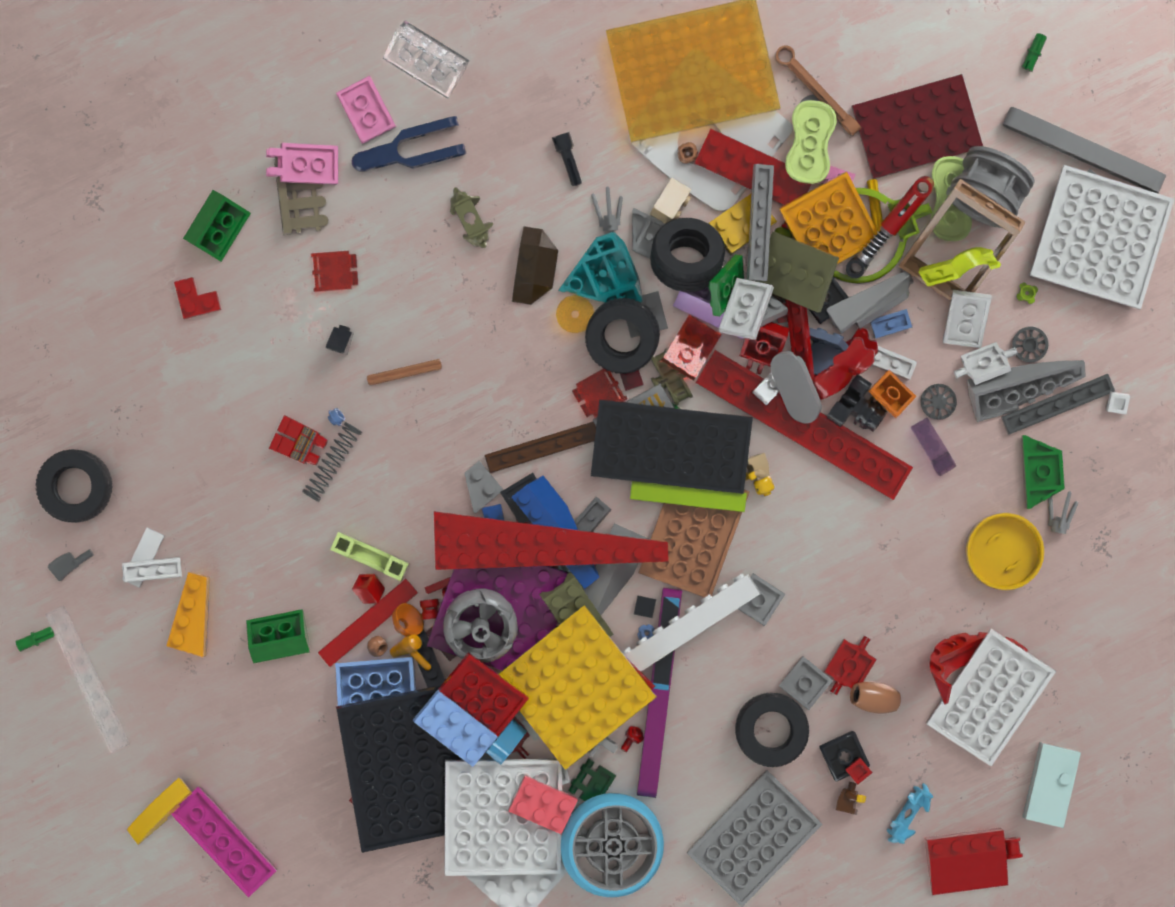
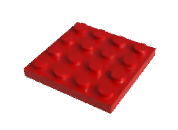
M469 652L438 689L495 733L497 737L529 699L526 694Z

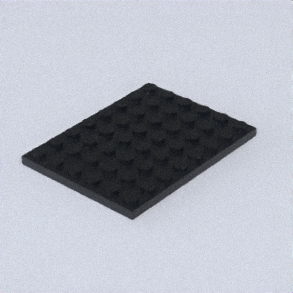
M441 685L336 706L362 853L445 835V760L463 759L413 721Z

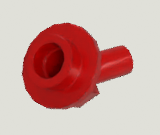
M630 726L625 733L627 738L620 749L627 753L633 742L636 744L642 742L644 739L642 730L638 727Z

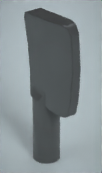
M89 549L77 558H74L72 553L68 552L52 561L48 565V569L58 581H62L70 572L94 556V554Z

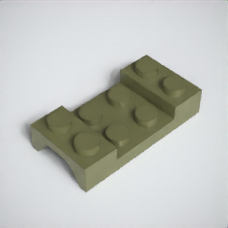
M571 572L567 574L564 583L557 588L539 594L559 624L563 623L585 605L609 637L614 635Z

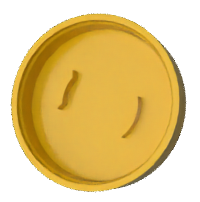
M997 513L982 519L971 530L965 547L966 561L972 574L981 583L994 589L1013 590L1026 585L1038 574L1044 560V544L1037 528L1024 517L1011 513Z

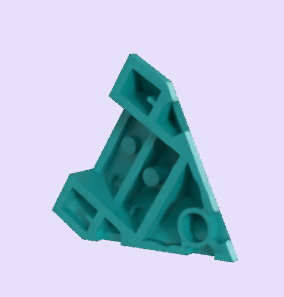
M614 231L595 238L558 290L575 293L577 296L601 302H608L615 298H630L639 302L643 301L640 280L625 242Z

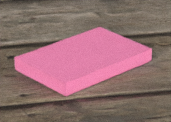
M370 76L336 93L362 145L396 128Z

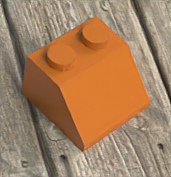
M890 370L868 390L895 418L917 397Z

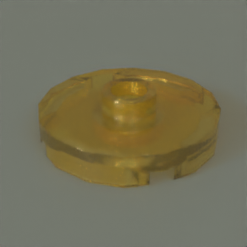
M572 295L564 298L559 303L556 317L562 329L569 333H580L586 330L594 310L592 304L586 298ZM573 311H577L579 313V316L577 318L572 317L571 314Z

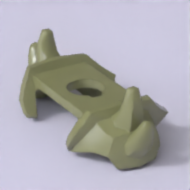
M455 187L453 189L454 196L450 199V213L455 215L456 211L467 233L463 235L464 239L473 246L486 248L489 241L488 230L493 226V222L483 224L475 208V205L480 200L479 196H470L465 191L461 192ZM473 213L475 215V224L467 223L464 220L465 214Z

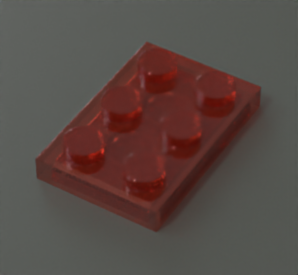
M689 314L661 361L694 381L722 334Z

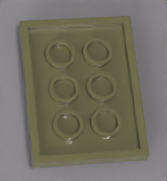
M772 231L769 244L767 281L755 282L772 285L774 287L773 294L815 312H821L839 257Z

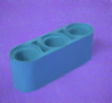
M512 719L486 753L501 765L526 734L527 730Z

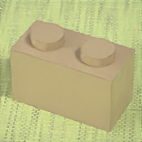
M671 178L655 203L650 215L665 224L671 220L678 219L682 213L679 211L681 206L686 207L691 199L688 196L691 189Z

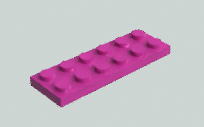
M199 786L171 814L247 897H250L277 871Z

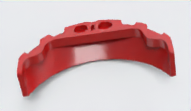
M978 632V635L956 634L950 636L949 639L942 640L935 646L929 665L944 705L948 704L952 685L946 679L952 672L967 664L987 633ZM1005 637L1009 641L1013 642L1014 644L1028 652V649L1016 640L1009 637Z

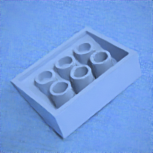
M412 657L335 663L338 706L416 690L415 666Z

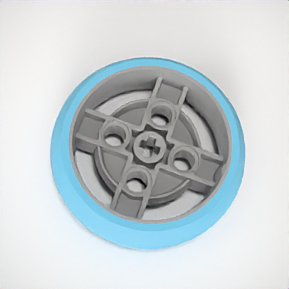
M608 793L586 800L572 812L561 836L562 861L570 877L587 892L602 897H622L638 891L655 875L663 857L664 839L656 816L644 803L625 794ZM622 808L636 814L645 824L648 834H639L629 821L623 819ZM602 810V819L595 822L589 828L586 836H577L583 823L594 813ZM613 821L616 822V828L608 830V824ZM635 840V847L628 849V842ZM594 841L597 842V848L589 850V844ZM613 841L617 845L613 846V849L611 850V848L608 845H611ZM647 854L642 866L633 875L623 880V872L636 862L639 855ZM576 857H586L592 867L602 872V882L589 877L579 866ZM612 860H616V867L613 869H609V862Z

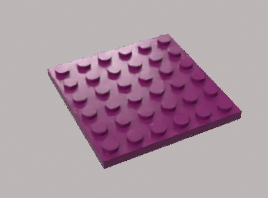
M552 566L453 569L427 646L456 655L447 644L444 636L443 622L448 606L463 592L475 589L493 590L504 596L511 603L516 613L518 624L517 636L510 650L495 661L483 662L487 666L503 671L556 628L558 621L539 594L557 588L564 583L567 574L570 572ZM472 605L465 609L460 615L459 620L472 623L476 618L480 617L479 606L475 607V605ZM496 610L487 621L489 622L490 632L501 637L504 622L502 616ZM472 633L463 638V642L474 648H482V645H485L484 642L476 641Z

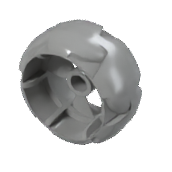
M475 589L463 592L457 596L448 606L443 622L446 642L458 657L463 659L469 652L481 662L488 663L501 658L510 650L518 630L516 613L511 603L498 592L489 589ZM472 605H475V607L479 606L480 617L476 618L472 623L459 620L460 615L465 609ZM496 610L502 616L504 622L501 637L490 632L489 622L487 621ZM472 633L476 641L484 642L485 645H482V648H474L463 642V638Z

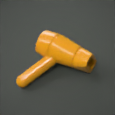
M413 634L404 637L390 649V655L393 658L410 654L426 671L431 669L430 663L417 651L422 644L421 639L417 635Z

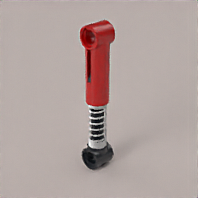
M922 176L915 181L881 222L880 231H877V235H873L874 238L870 239L871 242L867 243V247H863L864 250L860 251L858 255H855L848 262L846 272L851 278H860L866 272L869 263L874 259L873 256L877 255V251L879 252L880 248L884 247L883 244L887 243V239L889 240L893 235H897L932 193L934 181L930 177ZM925 182L928 185V191H921L919 183ZM914 195L918 196L911 206L906 209L905 206ZM853 263H857L861 266L860 272H856L853 270Z

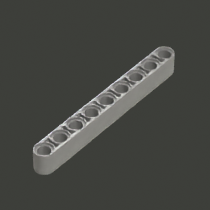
M1010 107L1003 122L1004 127L1145 190L1158 194L1166 178V175L1162 172L1020 109Z

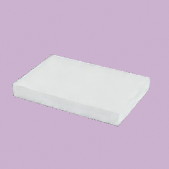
M737 278L720 323L719 332L756 340L774 287L765 283Z
M953 290L943 343L981 348L992 296L989 294Z

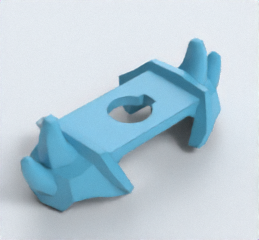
M922 784V789L914 786L913 789L916 792L909 793L906 804L896 820L890 824L892 829H887V832L892 835V837L888 838L889 842L904 844L906 839L916 833L915 830H908V827L921 807H924L925 811L929 812L931 798H933L926 784ZM911 809L910 816L905 818V812Z

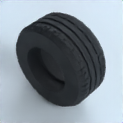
M695 218L671 220L664 224L655 234L650 255L651 268L658 280L671 289L681 292L703 290L709 287L710 281L723 267L725 257L724 241L714 227L702 220ZM679 247H690L699 251L704 259L695 263H686L675 258L671 251Z
M615 298L599 306L593 313L586 327L585 343L589 355L596 364L612 373L627 374L640 370L652 359L659 344L660 328L655 315L646 305L644 306L643 303L635 301V299ZM617 319L632 322L640 332L639 345L629 352H620L613 349L605 339V329L610 322Z
M69 449L55 453L43 463L37 474L35 489L37 498L40 501L39 503L49 515L60 521L71 523L88 521L101 513L111 498L113 486L108 468L100 458L87 451ZM70 468H79L85 471L91 480V492L88 498L79 504H69L63 501L57 491V482L60 475Z
M770 692L757 695L743 705L736 719L735 734L741 750L750 760L766 767H779L791 763L802 754L808 742L809 724L805 712L797 702L786 695ZM778 712L785 716L789 722V737L779 747H765L755 737V723L764 713Z

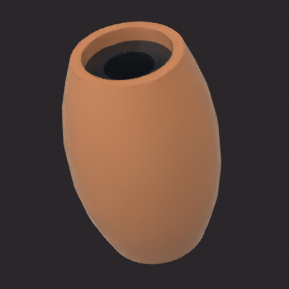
M860 682L853 685L850 692V701L861 710L886 714L898 710L901 703V695L899 691L883 683Z

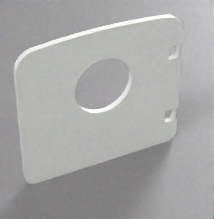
M694 49L688 53L632 123L629 129V139L631 144L670 179L674 178L689 187L691 195L716 211H726L737 202L747 188L742 186L735 195L731 192L732 188L736 185L735 182L699 165L682 163L678 158L677 152L678 136L684 126L697 120L708 121L714 124L722 134L771 157L789 137L793 126L704 53ZM775 136L779 141L772 149L767 144Z

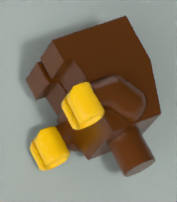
M849 782L848 788H843L837 801V811L857 815V802L865 803L866 796L859 795L858 791H855L857 783Z

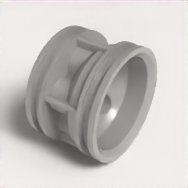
M974 146L969 149L963 160V172L953 178L946 194L948 196L957 182L962 179L1017 216L1023 200L1028 196L1035 181L1031 172L1011 156L989 147ZM956 198L952 203L969 217L986 225L1002 228L960 199Z

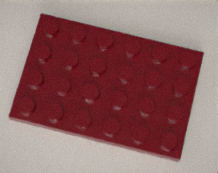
M962 74L851 106L855 120L861 126L859 135L872 179L933 163L942 157L964 154L974 146H983Z

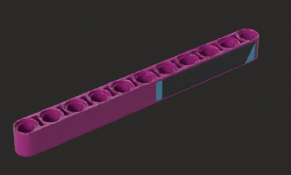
M663 588L658 628L662 626L665 629L670 625L668 621L676 616L679 617L682 590ZM675 650L653 664L651 682L656 687L652 691L657 697L648 704L637 796L652 798L657 796Z

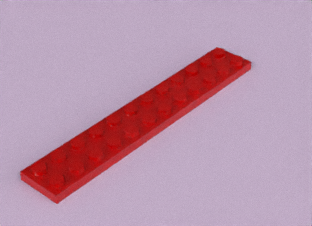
M717 350L713 352L696 384L888 498L895 499L913 469L912 466L845 426L839 427L821 412L818 418L811 423L796 421L788 413L780 392L765 405L752 393L764 378Z

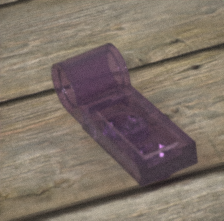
M928 418L911 426L912 432L939 476L956 467L953 458Z

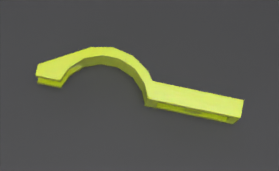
M974 247L959 253L953 259L923 266L919 269L918 273L927 286H932L958 279L976 266L986 264L992 270L1000 268L1001 263L996 260L991 249Z

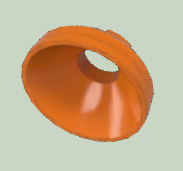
M403 603L393 611L392 620L394 628L398 633L410 636L413 634L419 635L422 632L424 622L421 620L420 612L414 606ZM399 620L404 623L405 629L400 625Z

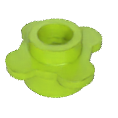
M1025 282L1021 283L1019 294L1016 296L1019 301H1027L1029 304L1034 303V297L1038 292L1037 286L1027 285Z

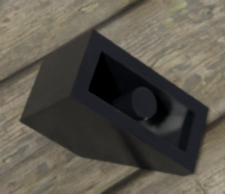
M339 325V328L334 327L326 348L348 355L354 333L350 332L349 327Z

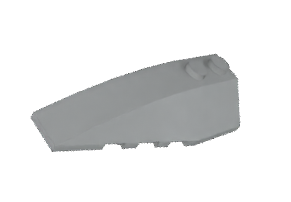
M1084 360L1054 361L1012 367L1010 372L975 385L972 379H968V394L976 421L980 422L1014 412L1019 409L1018 406L1028 402L1031 404L1036 401L1035 398L1043 394L1047 396L1053 393L1055 388L1059 386L1064 388L1086 377Z
M615 523L610 532L612 535L649 539ZM638 563L595 565L600 578L584 591L600 615L604 613L632 577Z

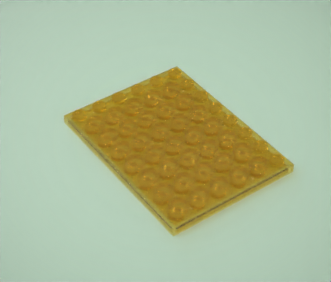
M739 0L606 30L631 143L781 109L756 0Z

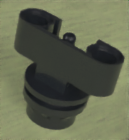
M856 375L849 384L845 394L841 396L839 402H836L826 418L842 427L849 416L852 415L856 418L853 422L854 425L860 423V428L869 429L874 432L884 419L887 411L883 409L878 401L873 402L875 399L873 396L869 400L864 398L872 383L862 376Z

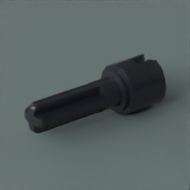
M570 132L552 137L556 152L562 155L571 185H580L582 181L572 153L574 143Z

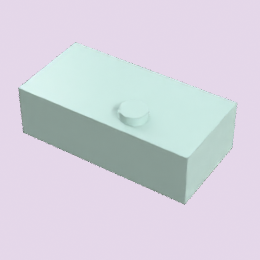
M1042 742L1039 743L1023 818L1064 828L1081 752Z

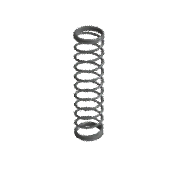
M347 422L344 423L342 429L353 438L338 433V435L349 445L334 439V442L346 452L330 446V448L341 458L326 452V455L338 465L325 459H321L322 462L333 471L318 465V468L330 478L313 472L325 484L311 478L309 479L322 491L305 485L308 490H302L304 494L317 502H320L321 498L314 491L322 494L325 491L316 483L329 487V484L321 477L332 481L333 478L326 471L337 474V471L329 464L340 468L341 465L334 458L345 461V458L337 451L349 454V451L340 444L353 448V445L344 437L358 441L349 431L358 435L362 433V431Z

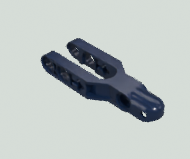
M457 116L403 129L391 143L356 153L351 160L352 166L359 172L396 163L414 169L465 155L467 152L464 144L450 146L406 159L398 153V146L402 142L426 136L425 134L442 132L446 128L459 126Z

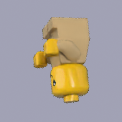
M765 453L749 457L745 481H754L753 485L758 495H764V497L770 495L775 486L769 475V463Z

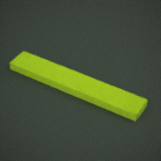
M632 481L630 499L739 512H745L747 493L739 494Z

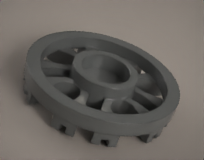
M1032 326L1020 329L1012 341V348H1023V351L1016 356L1024 362L1039 361L1045 356L1049 346L1046 334L1041 329ZM1026 330H1029L1030 337H1027ZM1034 330L1039 332L1036 338L1032 336ZM1020 333L1024 334V340H1021L1018 337ZM1043 336L1044 340L1038 342L1037 339ZM1016 341L1022 342V345L1016 344ZM1045 344V349H1039L1038 345ZM1036 349L1041 353L1040 356L1035 352ZM1025 351L1028 352L1027 355H1026V357L1023 358L1022 356H1023L1024 352H1025ZM1031 352L1034 354L1035 359H1029Z
M944 384L929 386L921 396V408L932 419L941 420L949 417L957 405L954 391ZM939 387L945 388L942 394L938 392ZM932 388H935L936 395H934ZM949 391L950 394L945 397L944 394ZM927 392L932 395L931 399L925 398ZM953 397V403H948L947 399ZM931 401V404L924 405V402ZM946 404L949 405V406H951L952 409L950 410V409L946 408V407H945ZM930 406L934 408L931 414L926 410ZM936 409H939L938 417L935 416ZM941 409H945L948 414L942 416Z

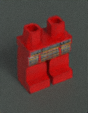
M284 415L277 431L295 440L293 441L275 433L268 449L303 464L308 463L317 466L321 456L312 453L315 446L325 449L328 440L321 436V433Z

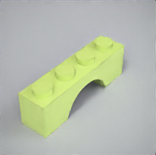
M341 532L337 533L330 549L399 581L403 580L410 564Z

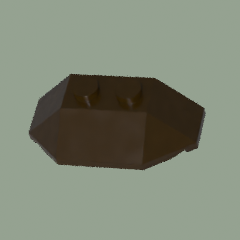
M523 227L512 302L531 305L553 288L558 249L543 229Z

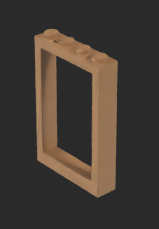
M960 179L908 250L899 267L917 278L921 283L926 284L918 271L921 267L927 266V264L915 257V254L956 198L1008 231L993 253L997 261L1000 260L1021 232L1025 221ZM984 264L966 289L953 281L929 287L951 301L953 290L975 293L991 272L989 265Z

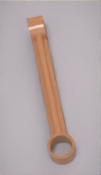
M784 45L778 48L775 56L777 63L781 66H787L820 102L831 106L844 130L849 135L854 136L861 129L858 122L851 115L847 114L795 59V52L792 47ZM780 51H790L792 53L791 60L789 62L780 61L778 56Z

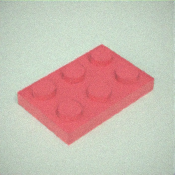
M524 775L508 810L515 815L562 835L578 799Z

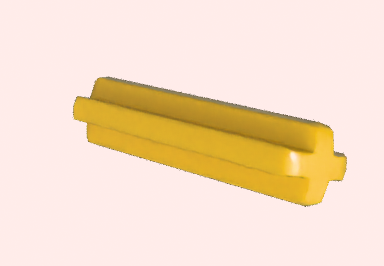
M877 179L868 180L867 188L879 192ZM869 196L872 222L879 232L881 222L883 221L880 200Z

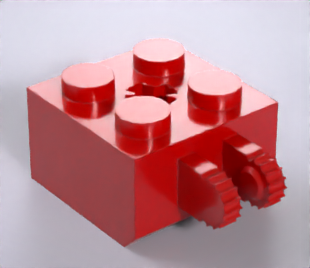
M770 322L760 327L756 340L745 338L739 356L749 359L746 368L750 370L753 361L760 363L756 374L761 375L764 365L771 367L772 359L783 351L790 328Z

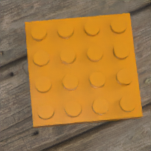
M846 171L779 208L795 240L839 257L838 263L864 250L863 247H867V243L871 242L870 239L874 238L873 235H877V229Z

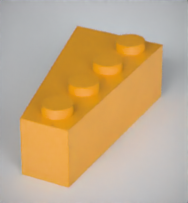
M188 572L166 645L167 647L201 657L206 656L210 577L195 572Z

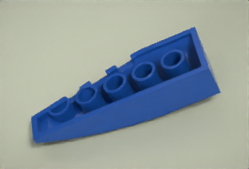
M544 476L527 484L512 496L513 500L532 524L578 530L568 506ZM594 564L566 565L584 589L600 578Z

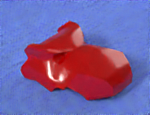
M858 328L853 337L846 341L849 345L848 348L833 357L834 364L818 373V375H814L813 384L820 400L841 391L851 381L853 375L864 373L874 363L875 356L878 353V343L869 339L866 328Z

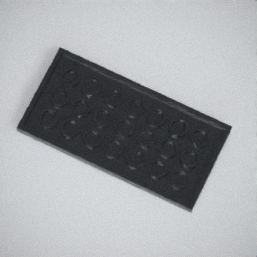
M599 399L591 476L744 494L753 417Z

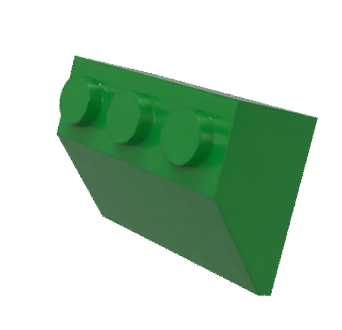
M212 190L183 239L222 262L251 213L224 195Z
M303 609L246 620L248 649L253 664L310 652Z

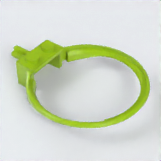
M856 188L860 195L874 197L884 204L888 202L887 205L890 212L901 200H892L872 189ZM909 202L905 206L906 209L910 207ZM929 203L921 205L898 232L900 240L903 239V242L899 241L897 251L887 266L874 274L860 278H851L835 270L833 277L844 282L859 284L875 281L889 273L901 259L908 238L920 233L916 219L932 214Z

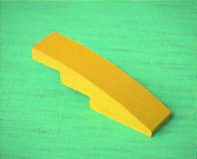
M178 778L165 789L126 829L135 842L139 845L168 820L167 817L180 807L179 804L192 794L191 790L181 778Z

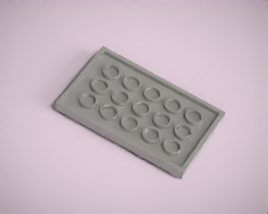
M766 770L692 846L687 854L743 907L823 824Z

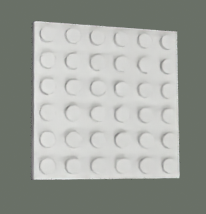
M1063 165L1029 276L1140 310L1174 198Z
M494 759L478 760L473 767L464 760H445V876L561 874V834L515 815L508 810L524 775L562 791V765L557 759H506L501 765Z

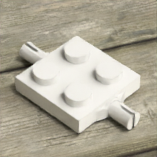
M995 342L961 356L964 367L954 370L955 377L959 378L967 374L977 385L1011 371V367L1007 358L1018 355L1017 350L1014 347L1003 351Z

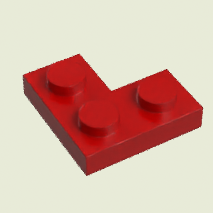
M193 277L174 282L183 319L222 310L217 291L198 295Z

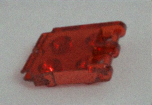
M349 251L311 254L314 264V271H312V275L315 278L314 292L352 289V285H358V272L351 271V268H357L356 254H349ZM317 257H318V259H319V261H318V263H319V270H318V266H317ZM318 275H320V286H321V287H319Z
M602 369L576 384L577 388L572 390L578 403L585 400L586 403L580 407L586 417L592 414L594 418L598 416L599 399L619 402L628 399L620 390L618 380L615 381L611 372L606 369ZM605 372L608 374L610 380L612 381V384L608 380ZM613 387L616 388V390H617L619 396L621 397L620 399H619V397L617 396V394H616L615 390L613 389Z

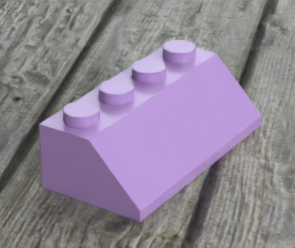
M709 287L696 292L680 291L673 305L681 311L687 312L718 328L724 315L723 313L720 317L713 316L712 307L710 306L711 291Z

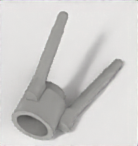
M607 186V215H604V219L595 194H592L591 197L599 219V227H603V231L618 230V225H621L620 216L623 197H619L615 218L611 211L610 188Z
M1071 491L1067 493L1062 516H1056L1055 520L1052 496L1048 499V526H1052V532L1066 534L1067 529L1069 530L1071 520L1078 506L1076 501L1068 518H1066Z

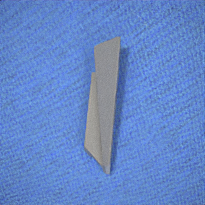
M903 271L828 307L827 313L832 324L841 334L854 324L859 328L864 327L909 297V286L914 282L912 276L908 272Z

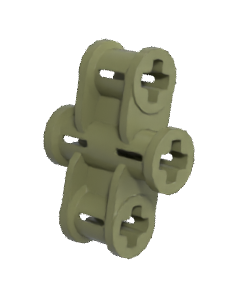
M667 348L664 349L663 353L652 357L651 361L660 375L656 378H651L653 385L656 386L667 379L661 385L663 389L667 388L676 406L682 400L688 397L692 398L693 395L683 379L687 376H692L686 362L682 361L681 365L676 366Z

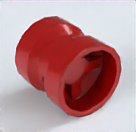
M439 599L420 601V607L423 611L421 613V620L436 619Z

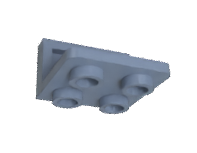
M809 327L810 339L813 341L811 350L814 375H818V373L833 365V357L845 351L849 345L843 340L844 337L837 333L831 335L824 329L817 328L816 330Z

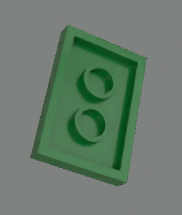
M735 254L709 283V290L711 291L710 306L712 307L713 316L720 317L724 313L736 279H744L742 255Z

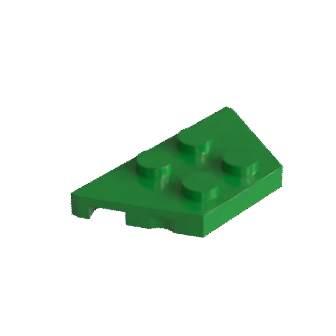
M1022 435L1026 509H1031L1065 489L1062 450L1032 439L1029 436Z

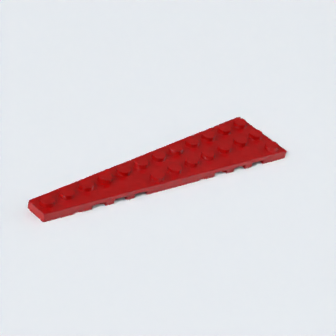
M434 511L435 570L669 562L668 542Z

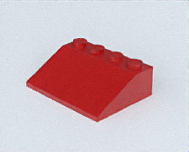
M993 828L924 838L932 895L1008 885L1007 854L1003 829Z

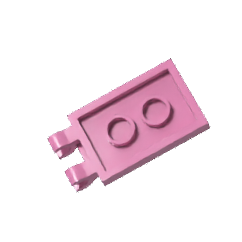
M281 143L280 148L266 149V157H278V167L267 168V177L280 176V182L338 184V146Z

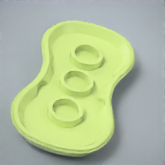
M808 100L799 103L793 111L792 123L795 138L793 146L786 157L785 165L787 173L794 180L814 184L823 181L829 173L828 141L836 127L837 118L835 111L828 104Z
M947 156L940 158L934 164L932 180L936 190V204L931 218L947 198L946 191L951 185L953 178L963 172L964 159ZM951 204L933 229V232L940 239L959 241L968 236L972 227V219Z

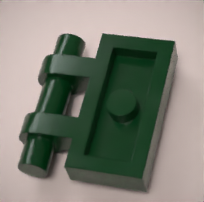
M588 758L585 764H582L580 767L581 771L576 779L573 778L571 781L572 785L568 790L572 794H575L578 789L582 790L583 792L579 798L583 801L605 794L616 778V774L601 765L598 766L596 771L591 769L595 762ZM589 774L592 777L588 784L584 785L582 782L586 775Z

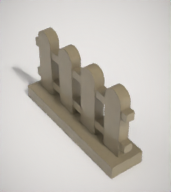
M278 157L274 158L275 167H278ZM280 176L276 177L283 235H291L292 230H296V233H301V229L315 228L316 231H321V227L328 224V217L319 215L318 208L325 206L326 199L323 196H317L316 189L322 188L323 184L280 182ZM311 190L312 197L297 198L296 191ZM287 192H291L292 199H288ZM313 209L314 216L299 217V210ZM289 211H294V218H290Z

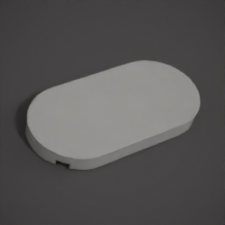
M791 351L778 353L771 361V372L785 407L796 421L811 423L818 418L822 404L806 364L801 357L795 356Z

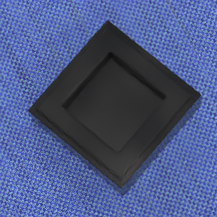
M637 595L634 614L653 618L656 599Z

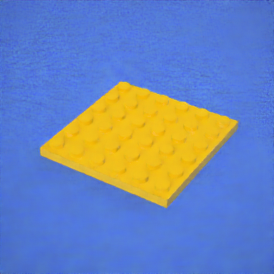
M585 605L499 673L501 677L529 697L528 701L519 711L565 770L657 697Z

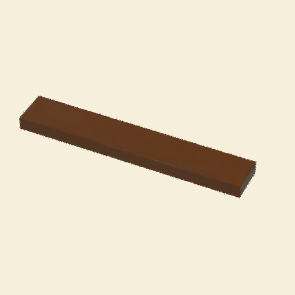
M593 421L486 454L484 456L489 472L493 473L594 442L596 425Z

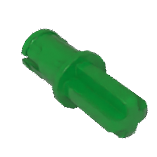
M1041 33L1036 34L1030 49H1027L1028 54L1021 66L1023 69H1029L1030 72H1033L1038 57L1042 55L1041 51L1047 39L1045 35Z
M47 627L36 633L31 632V635L15 642L18 650L21 652L34 645L39 646V643L51 639L55 635L53 629Z

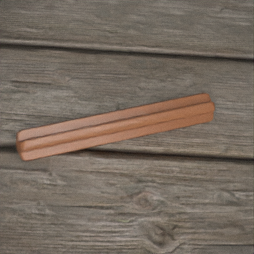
M440 359L371 374L367 376V381L369 385L384 383L439 370L442 368Z

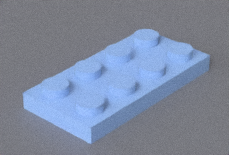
M439 690L435 692L413 719L414 723L472 767L498 738L495 733Z

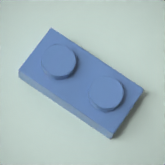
M907 309L876 318L870 322L875 339L912 328Z

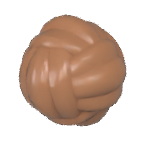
M687 142L678 147L677 154L682 163L688 164L697 159L698 151L694 143Z
M375 636L367 643L368 652L374 657L384 655L388 648L386 640L381 636Z

